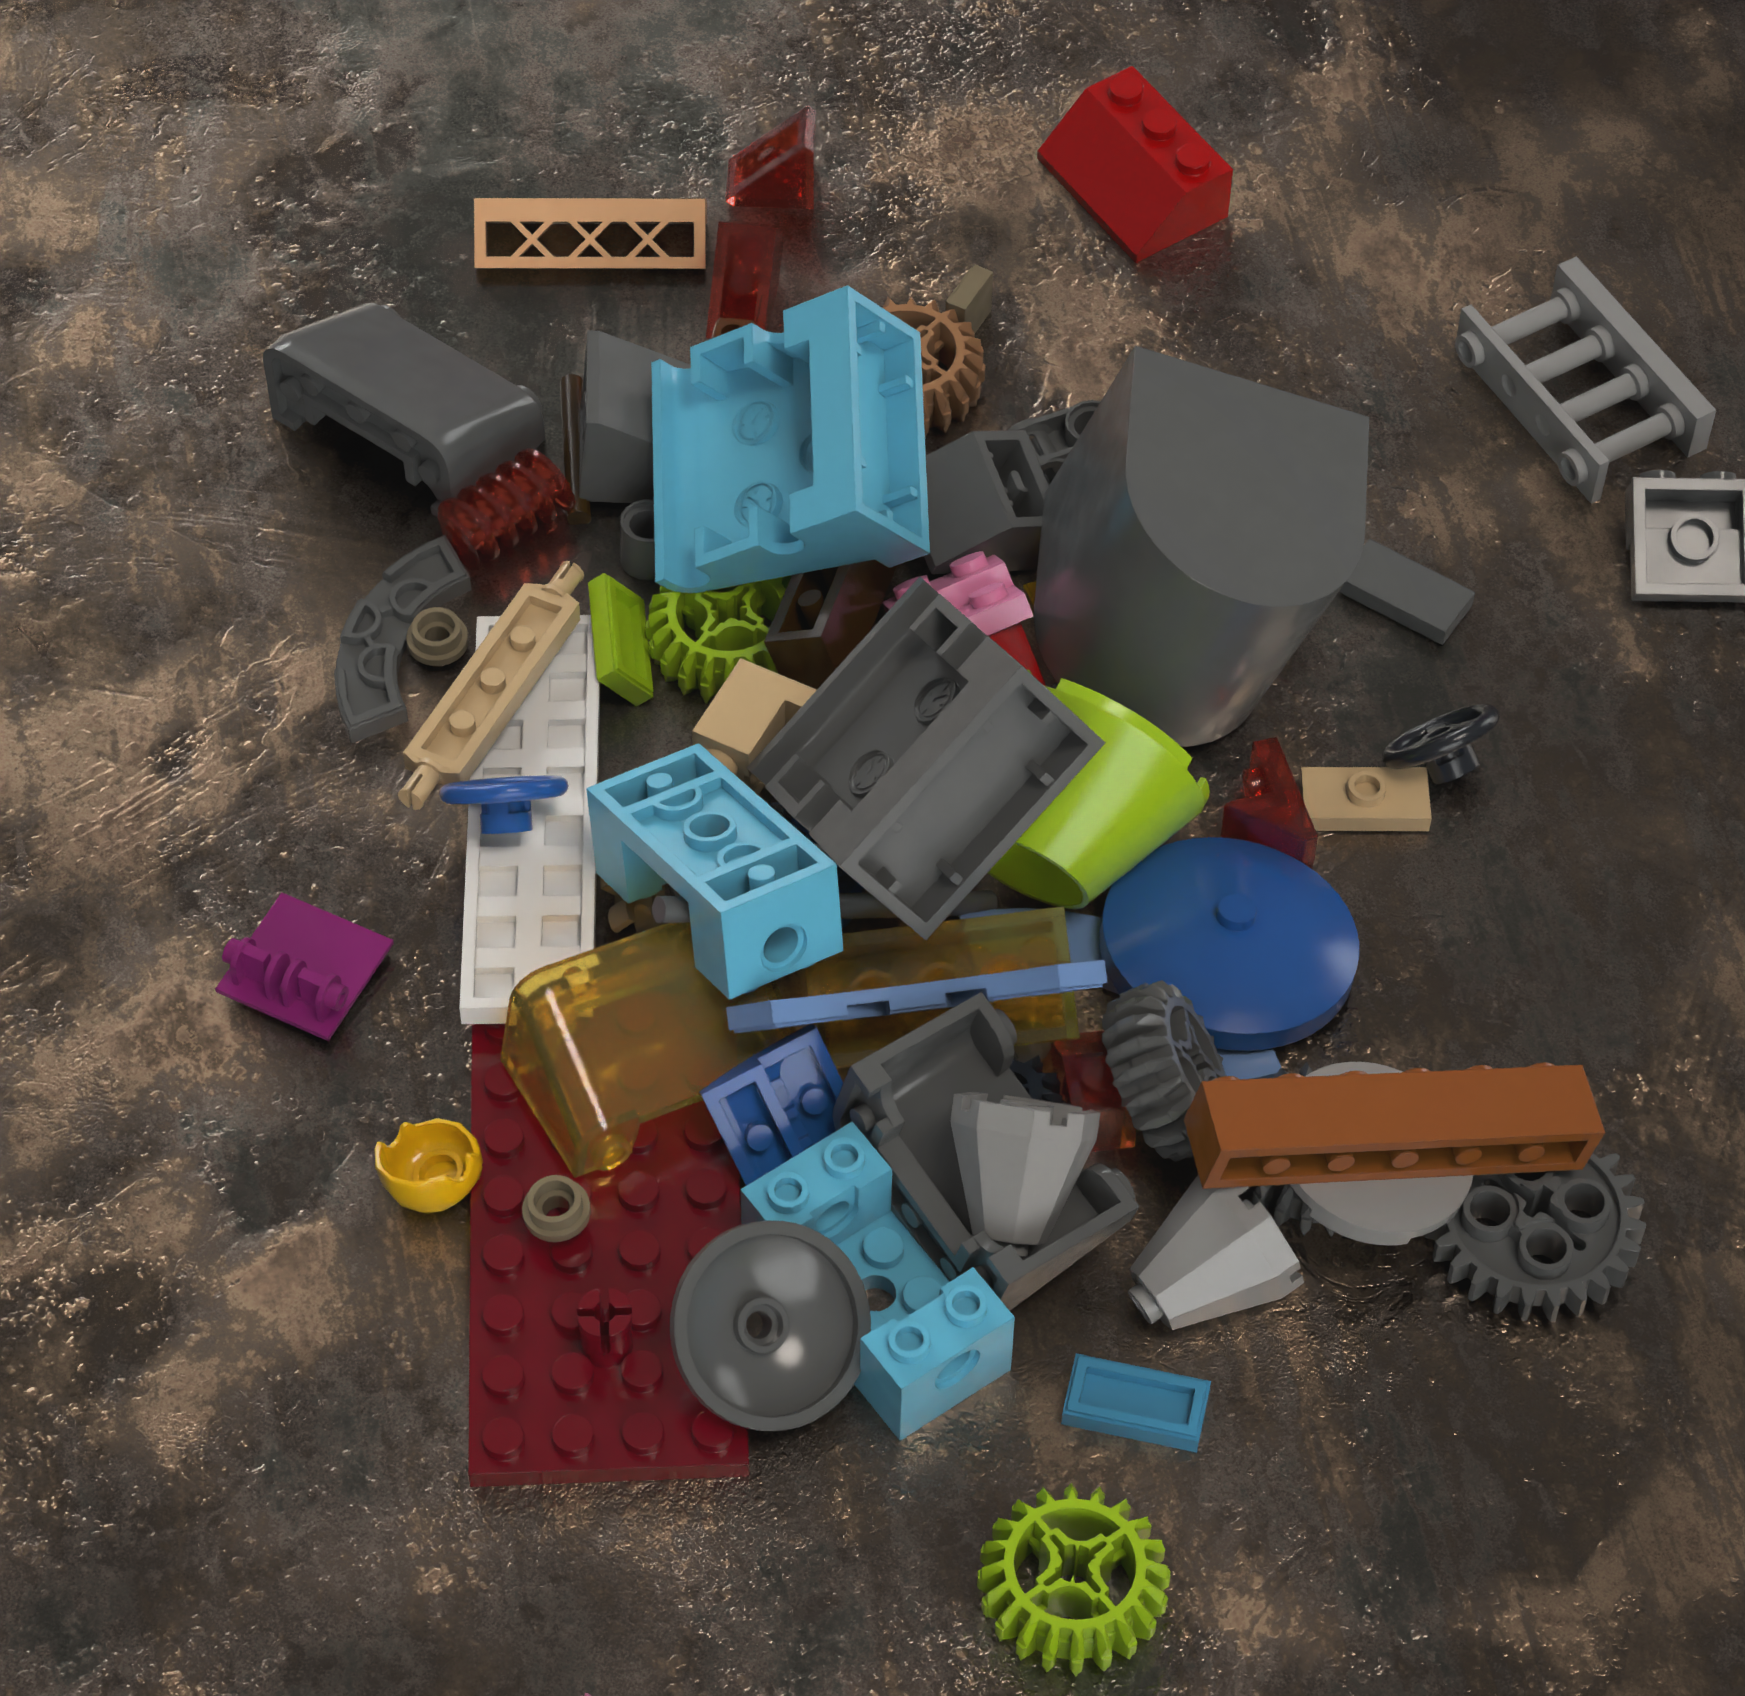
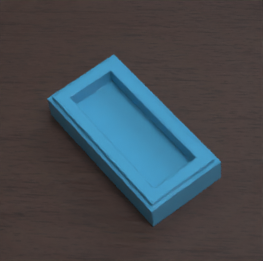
M1076 1353L1062 1412L1061 1425L1197 1453L1211 1381Z

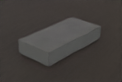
M1369 539L1364 545L1354 572L1339 591L1441 645L1445 643L1473 606L1475 596L1474 591L1372 539Z

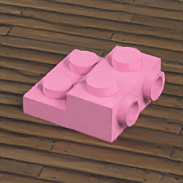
M983 551L955 560L949 565L951 573L930 582L927 575H923L897 585L893 588L895 597L882 602L887 613L911 585L921 577L987 636L1034 616L1025 593L1013 584L1005 562L995 554L986 557Z

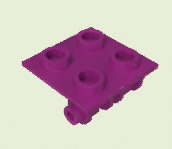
M281 892L251 937H244L241 941L232 938L228 941L222 954V961L230 964V968L215 988V991L329 1041L394 944V941Z

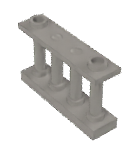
M1577 256L1557 265L1553 290L1549 301L1491 327L1472 304L1461 309L1457 337L1455 339V349L1460 360L1465 366L1475 370L1558 465L1565 481L1572 486H1576L1591 504L1601 499L1609 463L1663 437L1672 440L1687 458L1707 449L1716 409ZM1559 321L1568 324L1581 338V340L1527 365L1508 346ZM1593 359L1602 362L1615 376L1614 379L1561 404L1542 385V383ZM1627 398L1637 401L1650 415V418L1595 444L1576 423Z

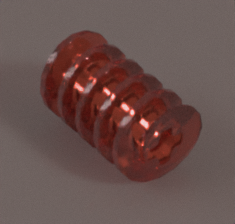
M528 448L519 451L514 461L509 460L499 464L495 473H486L480 476L476 486L468 485L463 487L459 491L457 498L451 497L443 500L438 507V521L442 534L448 538L462 564L475 571L479 570L481 566L477 550L487 559L495 560L500 554L495 538H498L507 547L513 548L519 542L515 525L526 535H533L538 530L534 513L545 523H552L557 517L553 501L564 511H570L574 508L576 501L568 481L555 464L541 452Z

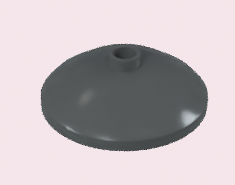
M767 1220L750 1222L731 1228L712 1239L694 1256L681 1276L674 1294L670 1313V1339L674 1359L685 1384L702 1405L721 1419L740 1427L760 1431H782L801 1427L817 1420L833 1409L847 1395L861 1372L860 1338L871 1332V1316L867 1293L856 1268L836 1244L821 1233L809 1227L786 1221ZM753 1312H756L760 1315L763 1326L759 1335L753 1338L747 1331L746 1322L748 1317Z

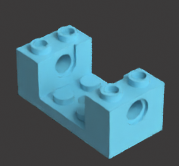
M695 744L586 788L596 873L628 904L657 894L662 890V885L667 883L677 891L689 905L695 968L729 1000L739 995L750 993L760 986L800 969L808 968L816 962L844 951L837 864L701 744Z
M853 1121L740 1189L742 1224L771 1220L792 1222L809 1227L830 1239L844 1252L856 1268L865 1291L874 1288L882 1289L894 1298V1302L888 1308L881 1311H870L871 1332L860 1338L861 1372L854 1384L899 1441L1011 1370L1014 1315L974 1267L949 1281L891 1211L892 1168Z

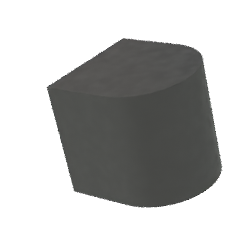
M1134 346L1044 494L1034 602V628L1044 662L1057 683L1063 678L1122 704L1154 724L1181 747L1212 742L1238 728L1253 711L1354 572L1360 560L1365 538L1369 417Z

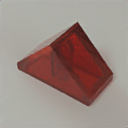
M808 105L728 159L725 198L727 203L733 207L814 209L816 111Z

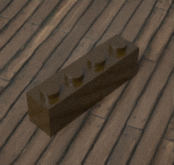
M874 559L792 575L764 640V644L778 674L817 690L871 631L897 565L889 568Z

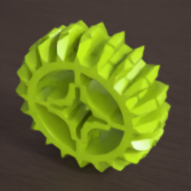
M792 575L700 593H681L660 586V593L652 595V601L649 604L646 638L650 640V656L655 665H660L665 682L678 680V687L681 688L683 696L699 689L701 696L707 704L718 693L740 658L778 673L764 644L769 628L764 626V619L760 616L764 615L771 622L773 621ZM685 626L695 630V637L698 638L696 642L683 631Z
M1070 1483L1064 1490L1062 1500L1055 1501L1052 1495L1042 1487L1036 1495V1508L1017 1499L1011 1510L1012 1520L998 1517L992 1526V1538L994 1540L985 1541L981 1548L980 1562L983 1563L984 1567L978 1570L977 1588L980 1592L986 1594L982 1598L981 1607L985 1618L997 1619L995 1622V1635L998 1637L999 1642L1018 1637L1015 1653L1019 1656L1020 1661L1030 1656L1035 1650L1043 1653L1042 1667L1046 1672L1056 1665L1057 1658L1069 1659V1668L1076 1677L1083 1670L1084 1659L1093 1658L1096 1665L1105 1672L1111 1666L1112 1650L1130 1660L1137 1650L1136 1638L1150 1640L1156 1630L1157 1622L1154 1617H1161L1166 1611L1168 1597L1165 1595L1164 1590L1169 1587L1170 1570L1167 1565L1161 1564L1164 1561L1165 1547L1162 1540L1149 1539L1152 1526L1148 1521V1516L1128 1521L1131 1506L1126 1498L1116 1503L1112 1508L1104 1505L1105 1493L1101 1487H1098L1091 1494L1090 1500L1077 1499L1078 1492L1073 1484ZM1033 1552L1039 1560L1038 1570L1041 1575L1036 1578L1035 1587L1024 1593L1018 1583L1016 1572L1024 1559ZM1122 1565L1130 1580L1131 1589L1126 1597L1115 1606L1108 1598L1109 1587L1105 1583L1111 1580L1112 1570ZM1072 1575L1070 1582L1065 1581L1061 1577ZM1076 1576L1086 1580L1081 1583H1075ZM1060 1617H1071L1074 1619H1065Z

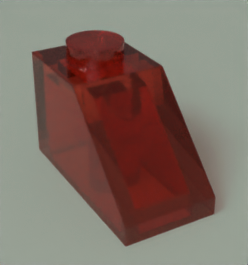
M729 219L719 221L706 330L707 339H711L715 323L719 318L753 320L758 327L768 331L779 285L785 226Z
M1104 1030L1050 1036L1053 1070L1057 1072L1061 1083L1060 1095H1062V1100L1065 1101V1104L1082 1107V1111L1093 1110L1100 1112L1097 1140L1091 1152L1135 1147L1136 1128L1133 1127L1132 1117L1127 1108L1122 1107L1120 1093L1117 1087L1112 1084L1114 1077L1111 1068L1105 1062L1108 1053L1102 1043V1033Z

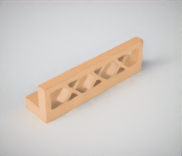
M474 198V268L706 269L707 200ZM487 223H512L527 240L511 256H487ZM522 223L543 224L532 234ZM553 223H570L585 238L568 257H554L538 240ZM580 224L600 225L589 234ZM610 224H629L643 240L626 257H612L595 239ZM637 224L658 225L647 235ZM668 224H694V257H669L653 239ZM591 244L603 257L579 256ZM534 245L545 257L521 256ZM649 245L660 257L636 256Z

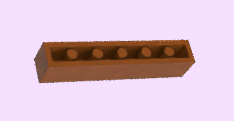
M1547 1062L1517 1068L1493 1069L1487 1065H1477L1465 1070L1430 1071L1426 1068H1413L1402 1073L1379 1074L1349 1071L1340 1075L1304 1077L1301 1074L1289 1073L1276 1078L1239 1079L1234 1076H1223L1211 1081L1201 1082L1184 1117L1202 1189L1583 1170L1605 1134L1583 1065L1555 1066Z

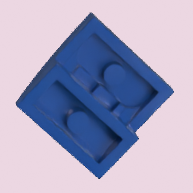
M809 1024L743 1061L710 1083L699 1093L745 1186L836 1132L832 1114L843 1086V1081L818 1029L814 1024Z

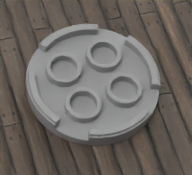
M1342 1062L1319 1068L1305 1077L1340 1075L1349 1071H1364L1367 1074L1402 1073L1403 1071L1376 1063ZM1473 1175L1290 1184V1186L1302 1201L1312 1209L1310 1216L1328 1229L1364 1243L1403 1245L1408 1244L1411 1238L1425 1235L1438 1229L1445 1223L1448 1224L1465 1200L1472 1184Z

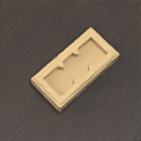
M1301 767L1299 782L1303 831H1429L1432 818L1427 767H1410L1405 769H1391L1388 767Z

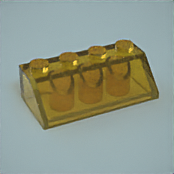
M1063 906L943 921L927 940L923 939L909 926L842 934L844 951L805 968L808 996H817L1073 963L1068 920ZM1076 991L990 1002L994 1009L1003 1011L1014 1025L1017 1033V1043L1014 1047L1080 1039ZM954 1007L813 1024L818 1029L837 1069L850 1067Z

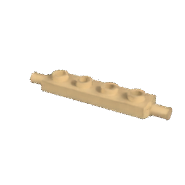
M563 561L548 584H523L404 750L405 769L413 772L407 783L398 792L399 800L406 807L409 808L412 804L413 810H420L436 785L467 781L574 630L580 621L579 602L570 595L584 578L583 570L576 563H573L570 568V561Z

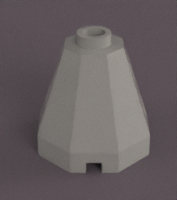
M966 1092L954 1094L950 1122L972 1234L976 1235L984 1230L998 1245L1006 1247L1011 1244L1019 1256H1027L1029 1245H1041L1047 1242L1097 1140L1100 1112L1093 1110L1082 1111V1107L1020 1096L1003 1095L1000 1103L987 1101L988 1093Z
M1199 1175L1189 1186L1129 1269L1136 1285L1128 1290V1294L1148 1323L1153 1324L1160 1319L1171 1330H1175L1282 1299L1304 1283L1303 1275L1297 1272L1301 1269L1299 1260L1270 1213L1261 1202L1253 1205L1249 1200L1246 1199L1242 1202L1238 1197L1249 1187L1202 1189Z

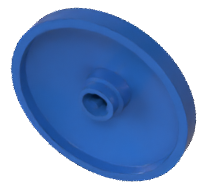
M1192 838L1158 847L1111 886L1105 901L1099 928L1101 958L1105 960L1106 972L1119 994L1144 983L1150 985L1160 980H1163L1168 985L1173 984L1181 990L1183 996L1192 1001L1196 1014L1203 1016L1204 1025L1210 1036H1214L1215 1047L1226 1050L1251 1051L1281 1047L1306 1038L1324 1027L1340 1011L1347 1000L1359 960V939L1353 917L1340 895L1324 878L1301 861L1279 850L1259 843L1232 838Z

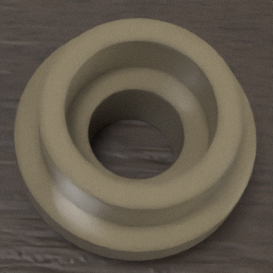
M442 607L428 608L417 614L409 626L406 635L407 647L412 657L430 666H443L458 660L465 653L469 642L468 631L464 622L453 611Z
M550 1175L538 1180L530 1188L523 1201L522 1214L527 1229L535 1237L548 1242H562L575 1237L586 1227L591 1215V1205L588 1194L581 1185L565 1176ZM557 1207L568 1210L560 1216H546L550 1210Z

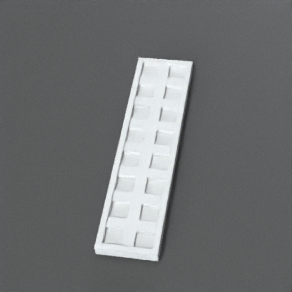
M580 615V621L470 777V780L553 775L565 778L568 781L569 787L562 796L531 800L533 830L526 832L481 834V804H469L459 1007L461 1024L594 1022L597 873L586 788L598 784L600 682L597 680L591 615ZM500 616L477 617L475 651Z

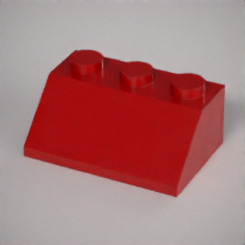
M1133 66L1087 87L1037 150V159L1135 263L1228 217L1233 169Z

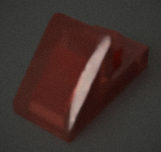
M1273 737L1255 741L1252 744L1249 769H1244L1242 772L1246 798L1230 801L1225 804L1220 836L1221 838L1240 839L1274 848L1313 869L1318 835L1278 738Z

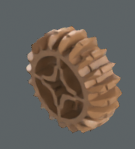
M912 295L906 304L896 305L887 297L883 309L920 332L925 437L929 432V428L932 427L946 433L951 420L964 422L965 416L969 412V407L976 406L977 400L980 397L982 382L985 381L984 350L981 346V339L975 338L971 322L958 321L955 309L940 313L935 299L926 306H919L914 301ZM938 361H941L949 370L946 372L940 368Z

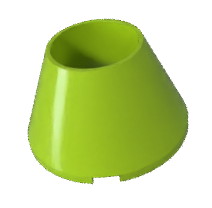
M1061 678L1056 689L1045 687L1106 743L991 868L988 874L1015 891L1037 901L1066 909H1080L1087 906L1197 817L1209 798L1210 790L1206 778L1200 777L1198 783L1187 770L1192 757L1166 733L1122 704L1087 687Z

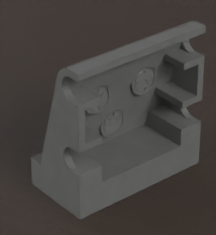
M919 577L749 764L747 769L766 785L765 788L795 820L810 832L809 835L842 870L923 939L927 940L1106 742L1019 662L982 632L925 580Z

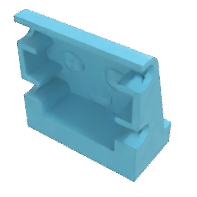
M847 285L783 310L784 332L782 333L768 332L754 323H750L690 347L691 368L689 369L674 367L661 359L651 362L655 582L676 592L700 593L874 559L890 568L930 554L921 337L919 331Z

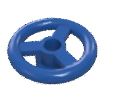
M562 776L500 777L445 784L441 787L439 795L441 800L447 804H481V834H504L533 830L531 800L562 796L567 792L569 785L568 781Z

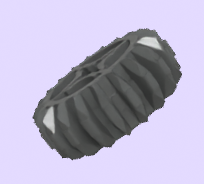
M1163 980L1150 985L1144 983L1121 993L1119 998L1107 1003L1106 1013L1102 1017V1027L1104 1029L1102 1043L1108 1053L1105 1062L1111 1068L1114 1077L1112 1084L1117 1087L1120 1093L1122 1107H1126L1130 1113L1133 1127L1142 1131L1145 1143L1151 1148L1154 1147L1156 1152L1164 1159L1170 1158L1174 1162L1185 1158L1194 1159L1184 1117L1202 1081H1211L1218 1077L1227 1076L1222 1065L1223 1057L1217 1052L1214 1045V1036H1210L1204 1025L1203 1016L1196 1014L1192 1001L1183 996L1181 990L1173 984L1168 985Z

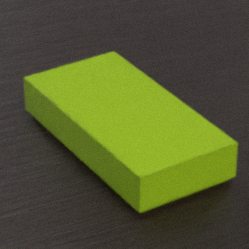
M603 573L588 582L597 680L635 706H639L653 698L654 692L649 642L646 638L644 599L611 576Z

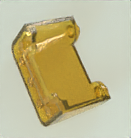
M690 922L666 923L543 966L520 980L512 990L509 998L500 1060L572 1175L576 1178L597 1169L605 1171L622 1164L632 1152V1146L638 1136L640 1123L702 1101L703 1099L699 1093L702 1089L743 1061L796 1032L797 1029L796 1027L742 1033H734V1030L729 1031L726 1007L784 999L777 980L760 986L750 993H745L729 1000L695 968Z

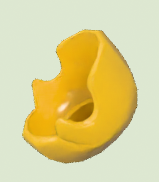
M440 1118L415 1125L404 1122L400 1125L396 1139L387 1146L379 1141L374 1148L375 1169L383 1187L401 1207L421 1213L442 1212L457 1204L471 1191L482 1172L483 1159L478 1141L459 1122Z

